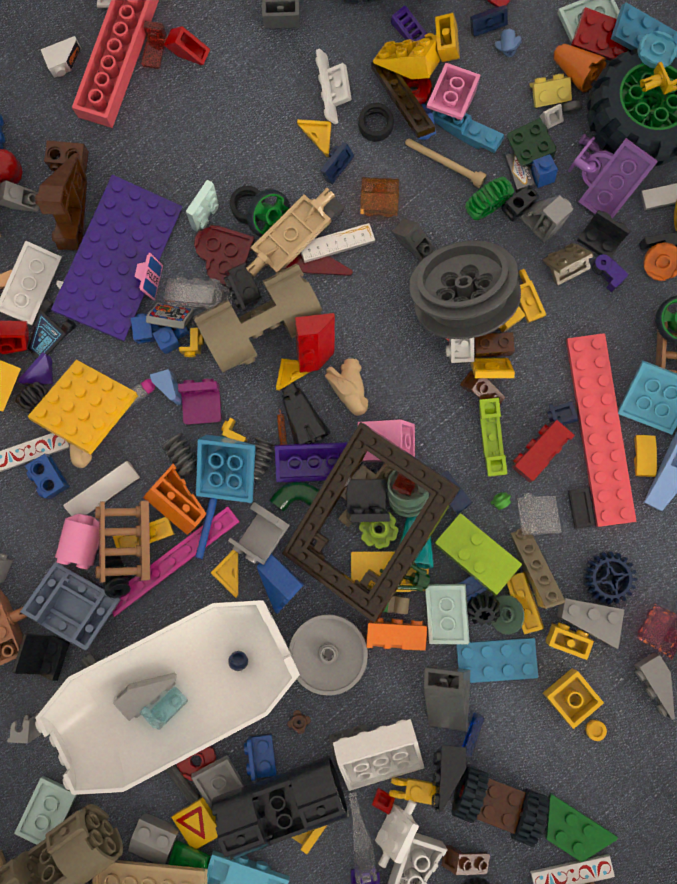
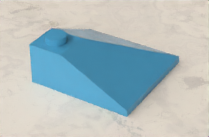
M205 435L199 438L196 496L252 503L255 445L222 436Z

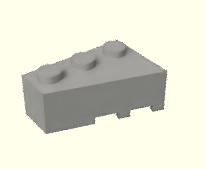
M564 598L566 603L558 606L557 617L589 633L611 647L619 648L624 609Z

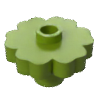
M390 513V521L361 522L359 530L363 532L361 539L367 546L375 545L377 549L388 547L390 541H394L397 538L398 528L394 526L396 519ZM376 526L382 527L381 533L375 531Z

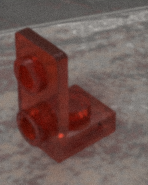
M145 20L143 28L147 40L141 64L143 67L160 69L167 34L162 23Z

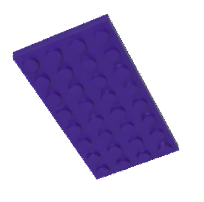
M111 175L51 311L124 342L132 325L131 318L136 316L145 295L139 288L141 280L135 277L137 264L146 262L149 253L160 261L182 206L115 175Z

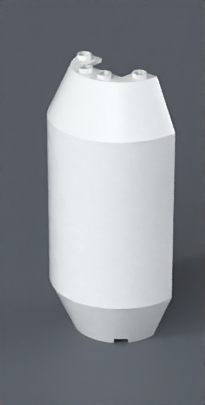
M263 600L212 603L69 676L35 717V725L37 730L43 733L44 737L50 734V742L59 752V761L67 769L63 775V784L67 790L71 791L72 795L124 792L267 716L300 674ZM235 651L244 652L248 658L247 667L241 671L232 670L228 664L230 655ZM171 673L176 674V684L169 691H163L158 701L153 705L148 704L144 708L145 711L138 718L133 717L129 721L113 704L115 696L131 683Z

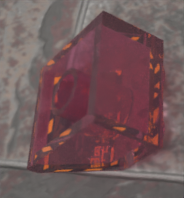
M654 604L653 608L648 611L645 623L639 628L636 639L664 656L673 659L677 651V614Z

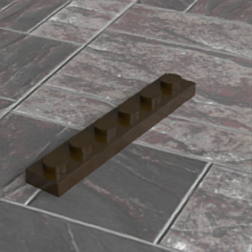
M371 62V69L416 137L420 138L434 133L435 125L401 75Z

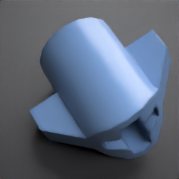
M506 29L501 32V41L495 42V47L505 56L512 57L522 43L521 36L516 37L514 30Z

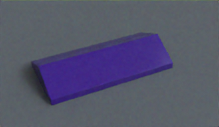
M348 442L275 445L276 482L326 480Z

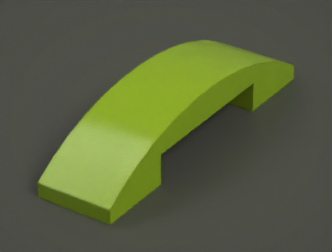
M499 398L479 400L481 437L487 475H506L507 465L506 456L503 451Z

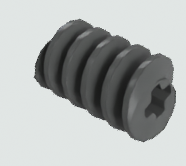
M179 433L170 438L164 444L163 449L168 451V457H172L171 462L173 464L177 463L175 467L176 470H180L179 476H187L197 471V466L195 465L197 459H191L195 453L187 452L191 446H183L187 440H180L183 433Z
M255 437L259 444H253L255 445L254 479L262 481L259 473H266L262 467H269L265 460H272L273 458L269 453H275V450L272 448L273 444Z

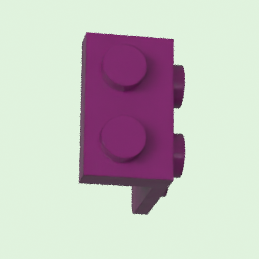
M203 379L202 382L195 383L194 380H185L183 384H178V392L182 395L184 424L219 423L222 420L220 385L217 381H214V379Z

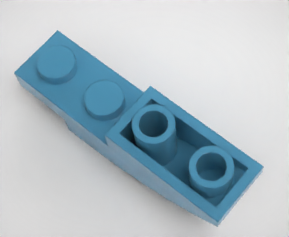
M434 110L432 112L436 124L478 150L482 147L495 153L504 139V134L472 120L471 115L467 113L460 120Z

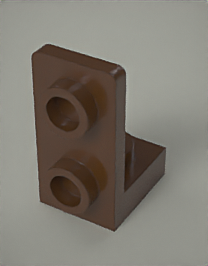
M472 370L460 383L464 390L474 393L480 400L499 398V403L501 404L505 399V396L487 378H475Z
M445 845L448 850L442 857L441 866L455 875L487 874L490 860L489 853H463L451 845Z

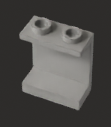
M254 502L250 509L258 514L239 542L232 538H229L228 541L234 545L232 549L241 555L246 553V559L254 564L258 561L264 565L290 525Z

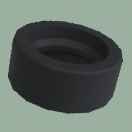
M370 103L361 110L358 125L359 131L364 138L369 141L378 142L386 139L392 132L393 114L386 105ZM371 114H381L387 120L386 127L381 131H371L365 125L366 117Z
M242 186L232 193L230 208L234 217L241 223L248 224L247 215L239 212L237 203L241 197L258 194L260 190L256 187ZM255 214V221L258 222L259 219Z

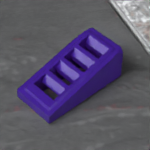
M405 5L392 15L391 24L406 40L419 41L425 38L427 33ZM419 33L420 36L414 40L413 37Z

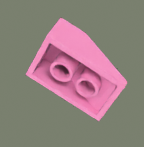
M445 63L426 108L462 120L476 93L481 75Z

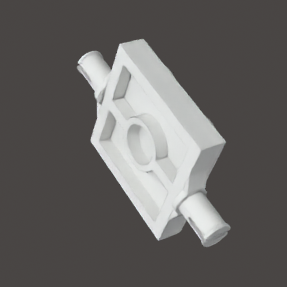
M409 800L405 810L393 804L390 814H387L375 841L383 850V855L378 864L383 868H386L390 858L394 862L401 864L418 830L419 825L413 820L411 815L417 804L412 800Z

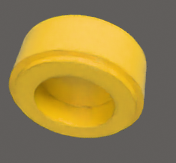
M590 720L586 724L585 732L590 739L601 741L605 738L607 729L601 721Z

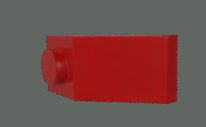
M183 26L171 29L164 43V46L178 57L201 66L204 65L210 48Z

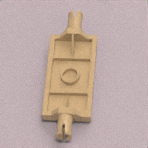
M325 188L316 199L312 200L304 194L251 246V249L257 254V258L246 267V270L253 277L265 265L269 266L276 273L283 271L332 222L331 218L323 211L324 207L335 197L332 191L329 192V189Z

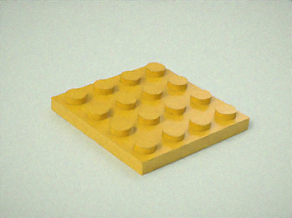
M76 359L28 415V418L91 455L138 395L135 391Z

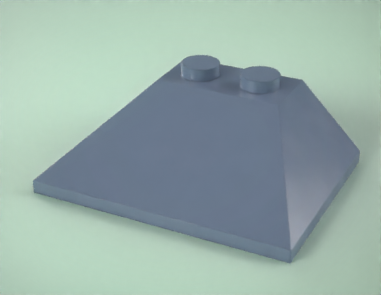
M55 562L20 612L64 640L88 651L119 604L120 599L108 597L104 589Z

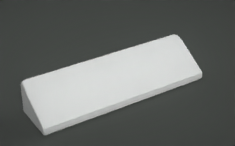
M126 461L63 506L71 516L77 514L88 515L95 510V507H99L100 501H108L138 480L140 476L131 463Z

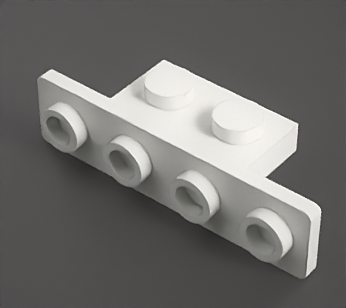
M319 48L316 50L317 57L315 60L320 73L318 79L322 86L321 97L325 105L324 115L327 120L337 124L336 106L352 100L347 67L344 63L330 68L327 54Z

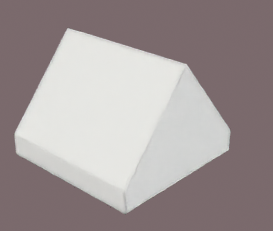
M561 104L544 111L540 115L547 129L564 121Z

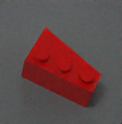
M558 420L548 426L544 424L538 431L540 434L536 440L532 438L525 446L527 448L525 453H519L513 460L515 464L512 468L528 482L534 481L547 467L552 458L557 453L559 454L564 444L575 436Z

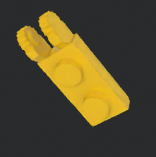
M525 269L519 270L520 277L524 283L520 285L521 300L519 305L526 315L527 323L545 317L546 312Z
M394 777L391 779V783L394 785L406 786L405 792L390 790L389 795L391 797L431 805L432 795L436 793V786H433L432 782L412 778Z

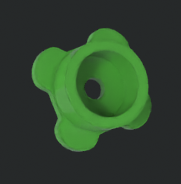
M506 492L498 493L493 497L491 504H494L498 510L503 509L511 503L510 494L507 495Z

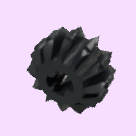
M34 382L20 391L15 402L21 410L28 414L33 411L48 391L44 385Z
M478 593L477 597H471L470 602L467 604L468 617L472 619L474 624L479 623L482 626L487 623L490 626L491 622H497V617H500V603L494 595L488 596L485 593L481 596Z

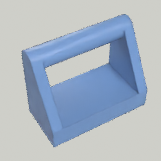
M169 369L150 374L152 383L176 405H182V397L178 392L177 378Z

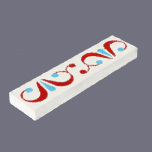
M50 433L0 451V472L31 462L44 453L51 455L68 449L70 444L57 435Z
M608 854L588 858L583 862L574 861L530 871L533 884H585L615 877Z

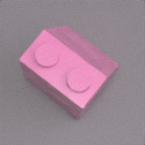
M404 420L362 422L415 457V424ZM367 452L362 460L363 462H383L370 452Z

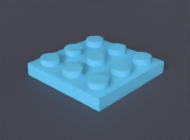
M642 360L618 409V414L672 435L677 427V373Z

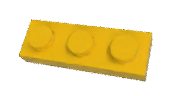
M166 517L149 523L150 543L175 535L171 522ZM136 535L112 536L116 548L136 547V545H139V537H136Z
M525 571L514 574L507 582L510 595L522 604L524 610L522 629L524 634L544 629Z

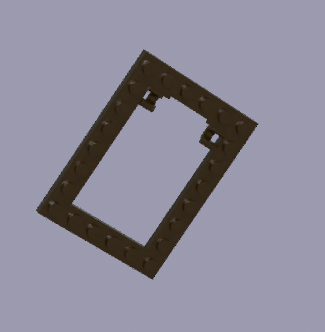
M360 422L282 554L375 623L449 508L460 487L366 424ZM370 452L431 495L382 574L379 576L369 569L359 582L358 580L353 581L325 560L326 556L322 554V549L328 544L329 539L319 531L366 453ZM371 580L375 582V585L373 587L369 585V582Z

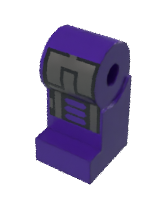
M599 255L592 264L593 272L601 275L609 283L606 288L611 293L629 275L608 255Z

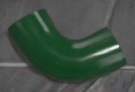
M291 482L283 485L276 491L269 501L283 512L296 500L302 501L310 507L319 489L306 482Z

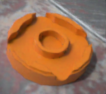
M667 242L658 243L646 252L643 264L648 276L654 280L665 281L677 275V247L674 244Z

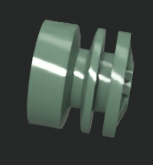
M396 470L390 474L387 482L390 507L400 516H417L428 500L429 492Z

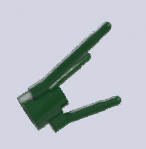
M413 564L411 568L417 572H413L411 576L406 575L404 577L413 586L399 585L398 589L422 592L428 588L430 576L427 574V570Z

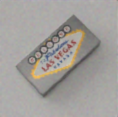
M514 153L506 155L505 160L516 192L528 185L534 187L535 183L529 165L520 166Z

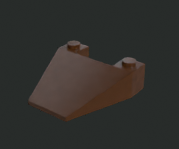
M74 153L40 185L39 192L35 195V203L39 206L42 214H53L56 226L55 230L52 231V240L56 243L58 250H78L83 239L87 177L78 153Z

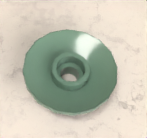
M511 595L497 597L496 600L500 603L501 614L500 617H497V622H492V625L502 634L511 635L518 632L524 622L522 604Z

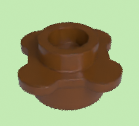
M295 710L293 712L294 716L288 721L287 725L289 728L297 731L298 734H303L306 725L310 724L311 719L309 716L301 714L300 710Z

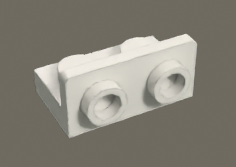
M474 338L449 339V345L446 346V357H449L451 363L474 362Z

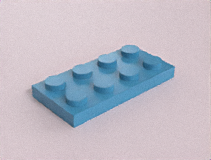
M625 2L621 5L611 39L632 51L638 48L644 35L650 34L653 31H661L672 36L676 46L677 31Z
M535 638L469 642V644H456L458 668L470 670V683L538 678Z

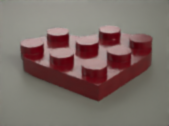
M210 225V227L204 228L197 233L194 247L197 255L206 262L208 277L219 286H227L224 277L227 276L225 271L244 262L247 263L255 238L221 226Z

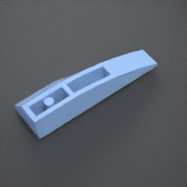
M677 430L644 500L645 504L660 511H663L677 494Z

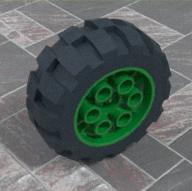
M636 48L630 54L629 52L620 54L610 61L607 68L602 70L589 93L587 119L590 132L596 131L595 142L602 150L607 148L614 154L627 138L656 159L658 162L655 166H661L673 161L677 156V90L664 95L660 86L646 92L642 91L640 80L653 76L655 68H651L641 61L637 52L638 48ZM677 57L669 66L665 67L670 81L677 79Z

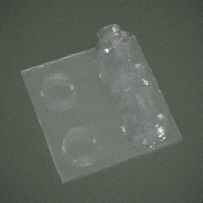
M527 493L524 495V498H517L522 535L561 533L556 496L533 497L531 493Z

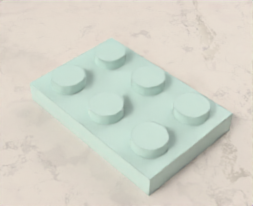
M579 0L559 8L557 13L571 44L582 10L587 7L617 19L619 9L615 0Z
M206 180L186 210L190 225L196 232L207 226L211 213L214 214L219 207L214 184L209 180Z
M429 584L426 589L429 644H469L466 584Z
M42 776L14 834L36 845L46 838L45 834L66 820L77 795H72L71 791L67 790L64 785Z

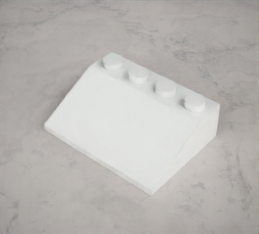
M411 719L400 720L393 725L380 726L376 730L360 732L356 736L343 737L333 742L337 763L349 791L424 769Z

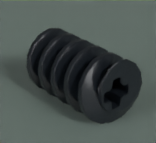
M105 556V568L124 567L120 556ZM127 575L105 576L103 587L108 597L121 598L129 594L131 588Z

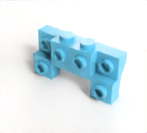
M213 851L207 869V884H288L290 879L288 875L271 870V867L264 861L255 862L249 860V857L246 855L231 860L230 857H224L223 853Z

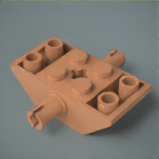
M1 590L0 665H3L17 657L23 638L18 621L27 618V616L20 612L23 607L13 611L9 599Z

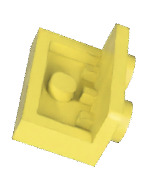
M564 74L553 75V79L546 80V77L536 78L535 82L529 83L533 89L535 108L572 101L571 78L564 76Z

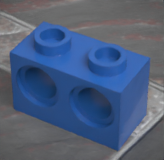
M44 453L25 465L28 470L26 472L28 478L35 482L37 485L36 491L42 498L52 499L70 487L49 454ZM40 465L44 466V472L42 474L38 473V468ZM50 481L54 482V488L52 490L48 489V483Z

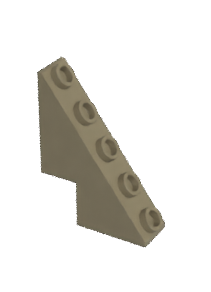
M529 527L525 529L520 528L516 532L510 533L519 561L522 563L523 572L525 571L528 583H531L538 606L547 609L566 603Z

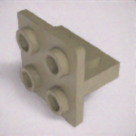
M571 243L558 252L550 253L548 257L543 259V263L550 267L554 283L560 285L591 269L589 259L593 257V253L576 243Z

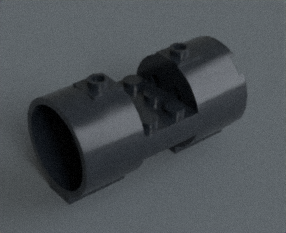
M330 756L290 769L288 772L255 784L251 783L215 796L212 799L213 816L217 815V840L224 857H230L231 860L349 817L342 786Z

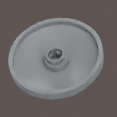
M324 614L307 620L297 629L289 646V651L300 674L297 681L309 691L320 695H337L349 690L360 680L367 665L368 650L363 634L354 623L338 615Z

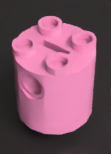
M83 514L65 518L55 558H57L56 562L65 565L71 564V562L77 563L76 567L82 569L94 566L95 555L99 548V522L95 517Z

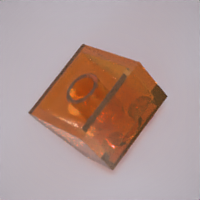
M362 177L360 214L366 216H398L399 179Z

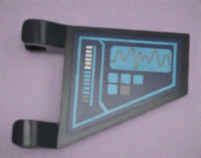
M48 299L42 303L28 345V350L37 358L42 352L49 355L64 337L76 328V324L69 319L60 328L46 315L51 311L54 304Z

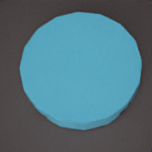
M653 31L650 34L644 35L638 45L637 52L645 65L656 68L658 62H662L665 68L677 56V44L675 46L674 39L669 34Z

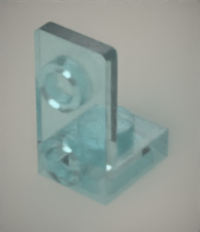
M173 687L152 709L145 706L139 713L153 728L160 730L188 702V699L177 687Z

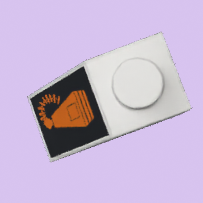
M73 36L41 49L47 67L54 78L64 76L72 70L81 51V46L76 37Z

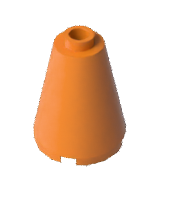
M568 44L559 45L553 54L554 61L583 93L593 87L591 83L597 80L607 65L605 57Z

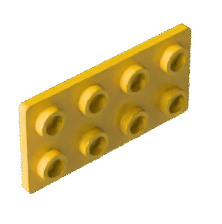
M351 552V579L360 582L369 569L380 576L382 574L380 569H385L395 552ZM410 568L406 575L411 576L413 572L416 573L417 571ZM403 579V581L400 584L413 586L412 584H410V581L406 579ZM371 580L369 582V585L373 587L375 585V582ZM397 589V590H396V592H411V591H417V590H401V589Z

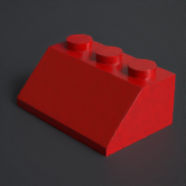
M334 313L295 317L296 352L300 373L319 370L334 354Z

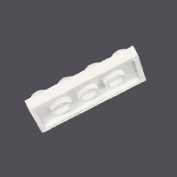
M25 241L0 297V312L20 321H27V324L33 325L62 257Z

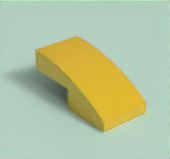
M636 435L634 438L636 451L634 458L636 476L655 477L657 472L656 436Z

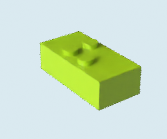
M461 513L435 542V546L494 596H497L522 566V563Z

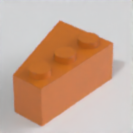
M172 464L143 498L188 535L205 517L206 512L194 494L191 495L186 487L185 480L180 478L175 470V465Z
M381 617L375 623L368 620L366 648L378 646L384 649L401 648L403 650L426 651L427 626L423 624V621L411 620V623H403V619L394 618L391 619V622H387Z

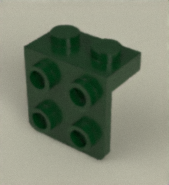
M541 118L507 134L508 142L522 167L531 164L533 160L550 154L552 159L555 156L556 145L551 141L548 129L543 124Z

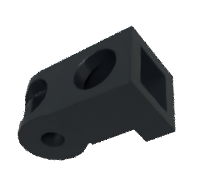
M528 185L505 203L502 211L513 222L539 198V195Z

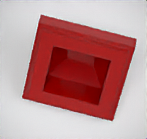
M378 788L371 805L389 815L395 798Z

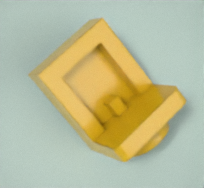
M190 328V347H179V352L184 354L185 357H196V354H201V345H204V338L198 328Z
M232 418L229 421L226 420L221 428V431H223L222 435L247 443L248 439L232 431L236 421Z

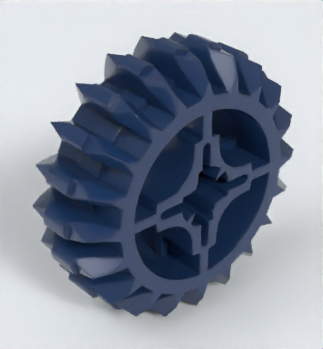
M609 551L607 555L605 552H601L600 557L594 555L595 562L592 560L588 561L591 567H584V570L588 571V575L584 574L583 578L588 579V581L583 584L584 586H590L587 592L593 593V599L599 598L600 603H604L606 600L608 605H611L612 602L619 604L620 599L626 601L625 594L631 596L632 592L629 589L636 588L635 585H632V581L638 580L632 577V574L636 573V570H630L633 564L630 562L626 564L627 557L621 558L620 553L614 555L612 551ZM609 562L617 564L622 572H615ZM601 565H603V567H601V575L599 577H596L597 570ZM609 575H615L613 580L610 579L611 581L604 580ZM624 578L623 584L619 589L618 582ZM597 584H605L611 594L602 592Z

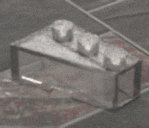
M177 276L175 279H167L163 300L170 305L193 308L194 310H196V307L209 309L227 299L232 306V294L234 293L229 291L217 279L210 278L209 281H204L194 277L192 280H187L184 277Z

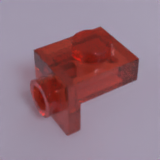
M398 472L392 488L401 494L411 495L416 484Z

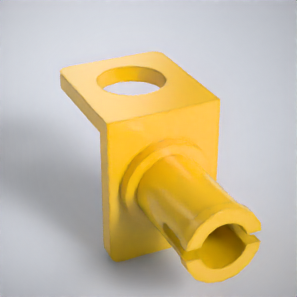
M658 62L653 76L640 80V87L643 92L660 86L663 95L677 90V79L670 81L662 62Z

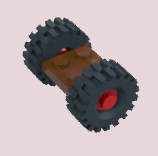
M467 765L453 797L452 816L470 823H474L475 820L482 821L510 832L511 839L534 847L538 843V838H541V832L544 831V824L547 821L546 815L549 810L547 808L549 806L548 797L528 788L520 791L489 779L487 772Z

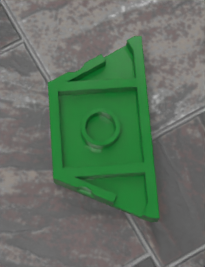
M552 793L549 794L548 825L545 837L563 851L583 862L618 839L614 833Z

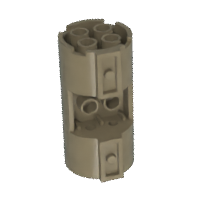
M294 264L262 281L270 298V301L237 317L227 299L194 316V320L208 348L223 373L239 364L248 365L255 361V357L258 355L249 340L250 337H253V339L263 334V330L267 328L272 330L280 326L282 321L290 337L296 338L295 317L321 314L320 312L323 310L309 282L301 278L304 274L298 264Z
M88 804L45 834L46 838L31 850L22 852L0 868V884H86L116 862L122 855L123 845L117 827L112 828L107 820L109 815L104 810L94 804Z

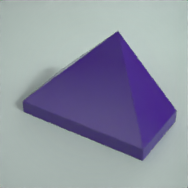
M42 352L17 381L25 386H29L34 382H39L41 385L53 384L52 358Z

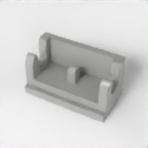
M36 713L32 718L29 717V714L26 715L22 728L18 730L16 729L17 721H14L11 725L10 737L7 742L29 743L39 737L41 733L35 725V717L39 713Z

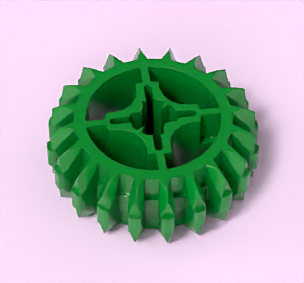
M506 177L495 178L469 198L465 205L467 213L473 220L485 218L512 197L514 193L513 186Z

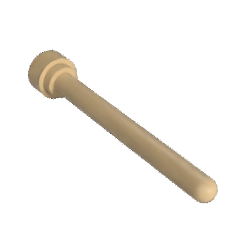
M410 138L405 141L408 147L471 179L474 186L480 188L484 183L487 174L481 171L474 173Z

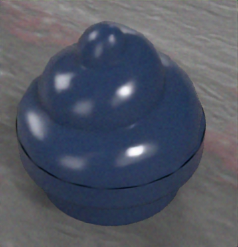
M242 651L233 652L228 659L229 667L235 671L245 669L248 665V658Z

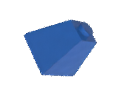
M273 553L270 554L264 565L260 563L257 566L272 607L278 614L305 583Z

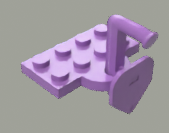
M583 134L579 144H583L585 147L568 170V172H571L575 166L582 170L583 180L589 186L578 202L594 214L598 210L610 214L613 219L658 161L627 138L613 154L605 149L602 150L594 142L595 137L590 139L586 134ZM588 148L594 153L590 154L587 152Z

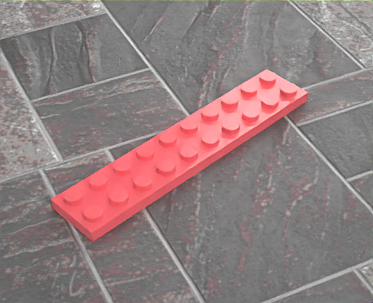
M605 333L567 338L566 345L596 527L637 522Z

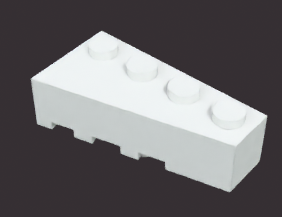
M416 833L401 864L394 862L388 884H427V880L432 872H435L439 860L448 849L442 841Z

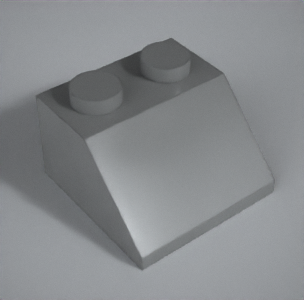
M144 812L132 835L128 852L156 864L166 865L180 830L176 825Z

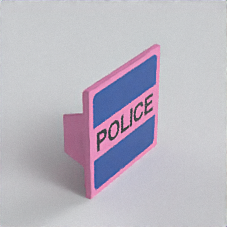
M149 253L146 262L137 264L135 277L141 280L140 290L155 301L163 265Z

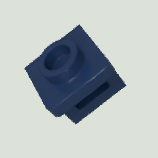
M572 401L553 407V404H549L550 411H547L550 423L558 420L562 425L578 421Z

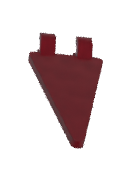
M301 253L285 268L287 269L294 264H298L302 272L308 274L346 276L353 274L350 268L330 256L304 263Z

